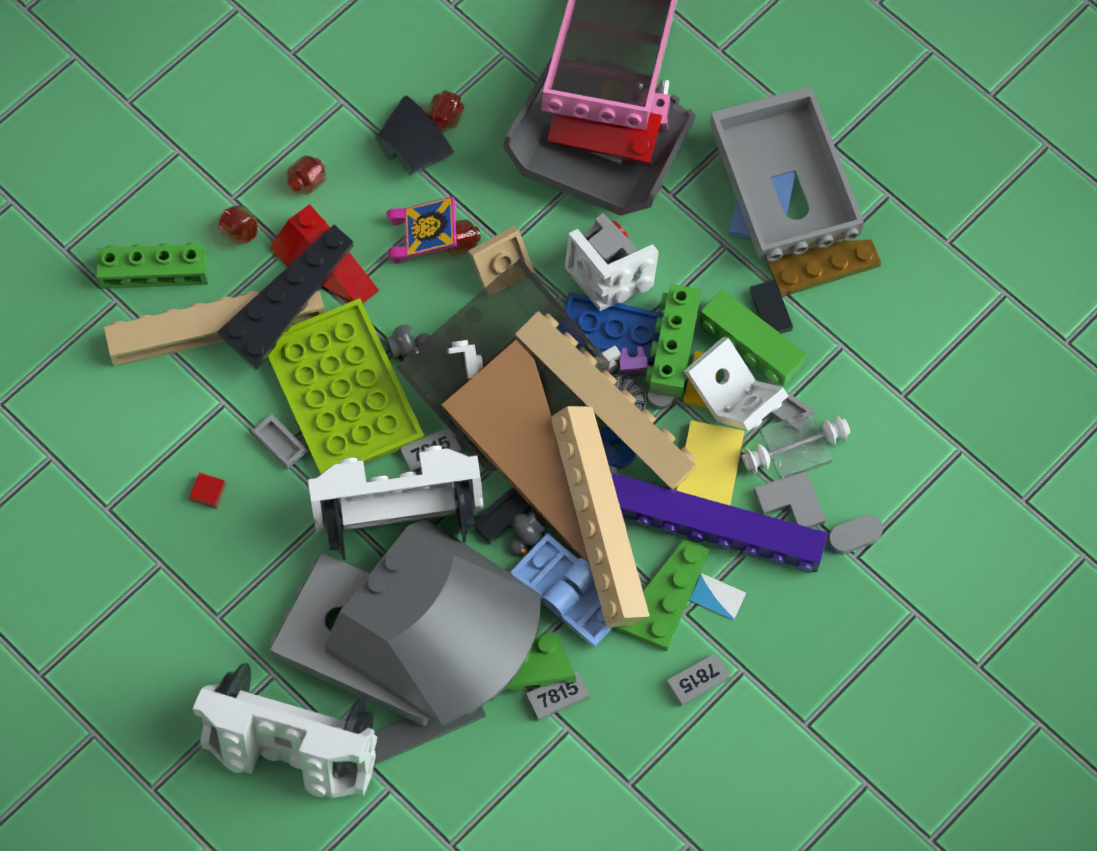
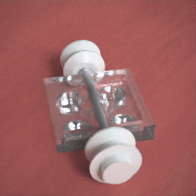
M812 411L761 428L760 434L766 448L760 444H757L756 451L753 452L745 448L746 454L742 455L743 463L747 471L752 470L754 474H757V467L763 466L765 470H768L770 460H772L780 479L818 468L832 462V456L825 441L827 440V442L834 446L836 445V439L841 437L846 442L847 435L850 434L849 425L846 419L841 420L837 415L833 423L825 419L822 430H820Z

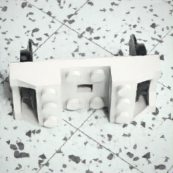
M431 446L425 448V452L419 453L422 475H417L416 472H406L400 474V478L389 479L388 476L374 477L372 482H367L363 461H357V458L343 459L340 461L341 464L333 465L318 478L308 479L316 532L324 534L326 526L330 550H338L342 559L346 560L342 523L345 530L456 515L455 507H457L462 541L466 543L468 531L475 530L473 505L475 512L481 511V508H484L478 457H468L450 449H441V446Z
M248 663L240 664L235 672H228L220 684L207 685L201 689L193 707L194 715L201 717L203 722L201 747L211 751L229 770L235 773L246 772L251 774L260 754L270 761L281 760L297 769H302L305 790L313 796H327L330 798L352 794L364 796L372 776L375 761L374 749L377 743V736L374 735V729H372L373 713L367 711L365 697H359L356 700L347 720L343 721L249 693L251 668Z

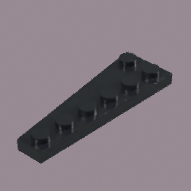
M334 224L218 330V336L253 369L257 370L275 348L280 337L293 325L294 319L307 307L308 301L315 292L321 289L328 276L335 271L353 248V241Z

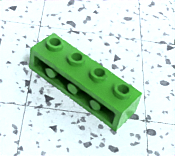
M188 242L185 245L162 243L158 246L135 244L131 247L109 245L105 248H97L96 278L100 289L208 285V254L205 244Z
M670 284L668 293H662L660 308L665 309L663 317L658 316L655 333H660L659 342L653 341L650 357L655 358L654 366L648 365L645 382H650L649 392L677 398L682 397L686 376L684 370L688 365L702 289Z
M723 289L701 311L700 323L703 329L710 334H716L719 338H729L736 351L743 355L744 360L749 365L757 366L771 382H778L784 387L804 365L806 358L804 351Z

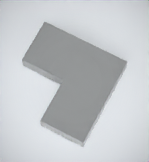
M807 471L754 488L763 515L789 507L795 523L798 525L813 528L826 522Z

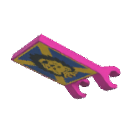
M453 196L408 208H392L387 210V220H392L393 225H401L405 222L406 247H392L388 249V258L393 259L394 263L400 264L409 258L457 247L455 198Z

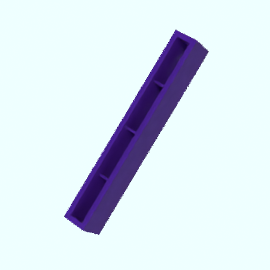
M612 474L622 517L634 521L638 526L661 528L662 532L669 535H676L677 533L686 535L694 542H711L723 550L736 549L742 551V554L748 557L756 558L761 556L768 558L771 563L777 565H784L786 563L796 566V569L802 572H818L828 536L827 532L619 474Z

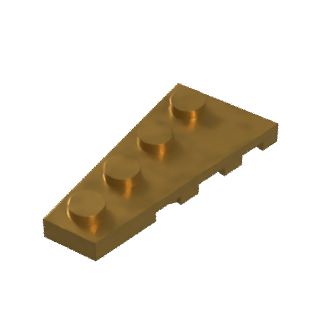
M872 239L833 242L830 246L824 248L819 246L809 248L802 254H787L776 261L770 262L766 260V264L772 279L777 282L781 296L784 297L880 267L881 260Z

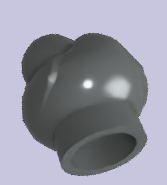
M400 325L393 331V336L387 337L386 341L393 358L401 356L411 359L417 354L418 350L426 356L427 352L433 347V338L429 334L422 333L414 341L410 332L412 327Z
M532 511L530 514L520 513L511 521L510 527L515 529L519 537H514L509 542L508 548L510 553L515 556L527 555L529 553L528 546H535L541 540L542 532L547 529V525L536 511Z

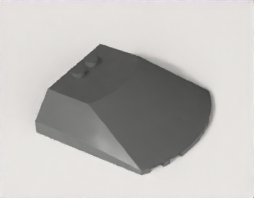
M551 57L506 134L503 148L524 177L620 216L652 207L696 115L691 109L685 110L679 104L680 99L674 94L670 97L667 118L668 130L658 132L650 167L622 160L620 165L583 150L547 142L553 115H562L541 111L543 90L553 58ZM576 57L575 62L565 61L640 75L631 70L602 61L599 62V65L584 63V58ZM559 70L554 90L598 98L606 80L627 90H633V84ZM659 84L656 86L655 93H659ZM642 86V91L648 92L649 87Z
M422 519L406 527L341 609L326 641L325 650L329 655L444 727L453 724V721L467 714L470 716L477 712V708L484 705L487 701L495 699L517 675L531 651L532 643L538 630L541 595L465 543L430 521Z

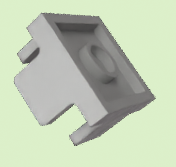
M604 213L595 218L594 226L582 234L607 265L639 251Z

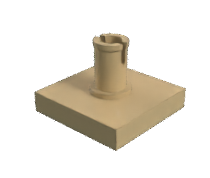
M515 225L468 251L484 293L488 297L535 272L520 231Z

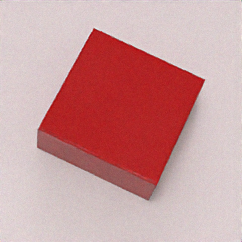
M199 472L189 496L190 501L216 509L226 486L225 480Z

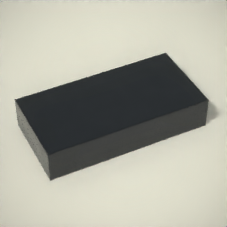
M776 280L750 286L749 292L759 318L780 334L792 331L793 325Z
M512 487L474 519L475 529L491 544L510 528L511 521L516 515L520 513L527 514L531 510V506Z

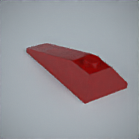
M650 112L646 130L568 115H553L547 142L650 167L663 115Z
M309 204L288 219L271 244L270 249L288 267L331 227ZM350 252L335 271L328 276L327 281L323 285L330 289L332 293L348 302L360 298L362 303H364L379 292L377 286Z

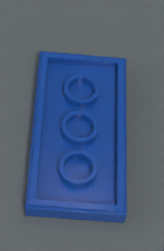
M569 292L559 331L563 335L568 332L578 342L575 346L579 349L584 346L587 351L599 354L616 346L620 353L623 348H627L628 356L633 358L637 356V347L641 346L645 357H647V364L654 366L655 358L650 357L653 341L659 342L660 333H655L658 316L663 317L664 313L620 303L600 311L588 296Z

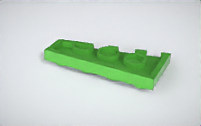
M684 539L643 591L649 617L633 626L616 627L615 630L668 651L710 549Z
M555 631L533 640L527 659L505 689L518 691L524 690L523 687L540 684V687L551 686L552 682L566 680V683L576 682L574 671Z

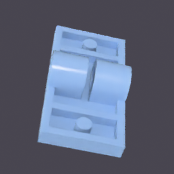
M548 533L510 572L514 577L541 595V603L593 648L613 628L606 627L590 563L583 558L577 559Z

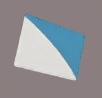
M701 574L689 600L734 620L746 592Z

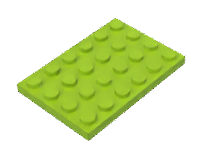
M360 298L291 326L280 337L277 345L268 355V360L320 475L333 465L341 464L340 461L343 459L357 458V461H363L365 465L424 438L420 425Z

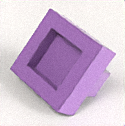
M641 346L637 347V356L633 358L628 356L627 348H623L620 359V375H647V357H645L643 348Z

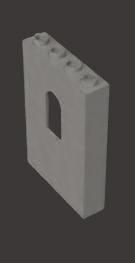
M812 86L711 112L709 125L760 262L766 260L770 262L776 261L787 254H802L809 248L817 246L824 248L830 246L835 241L842 239L850 241L861 235L864 221ZM796 172L809 207V212L804 218L793 220L784 214L771 180L772 177Z
M322 553L319 560H314L309 569L310 576L306 584H302L296 593L297 600L293 608H289L283 617L284 625L280 632H276L270 641L269 647L271 648L270 652L273 658L357 697H365L366 701L425 727L429 720L428 717L326 652L325 644L331 632L325 625L326 615L334 608H343L370 573Z

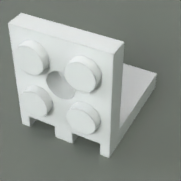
M576 229L568 234L565 269L601 311L614 304L625 302L628 298L640 292H646L654 286L659 251L652 244L607 265L581 232Z
M726 337L721 338L684 370L715 420L749 431L758 427L762 419L770 412L777 410L782 405L781 402L788 397L783 387L756 381L729 338ZM722 368L724 379L717 383L715 375Z

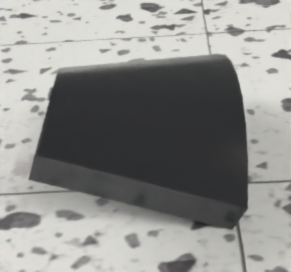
M407 95L400 100L383 128L375 137L388 161L398 156L409 176L454 153L449 142L433 120Z

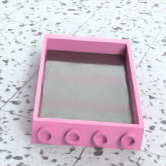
M569 0L545 82L541 111L646 130L678 0Z

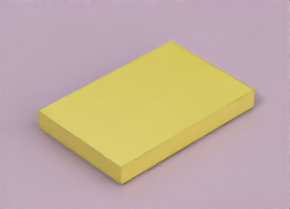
M690 421L685 448L695 457L692 462L696 465V468L678 485L677 491L731 505L745 431Z

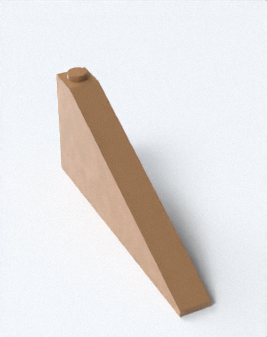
M515 340L442 404V409L578 558H583L589 562L553 429L551 413L536 363L533 359L535 354L525 344L521 346Z

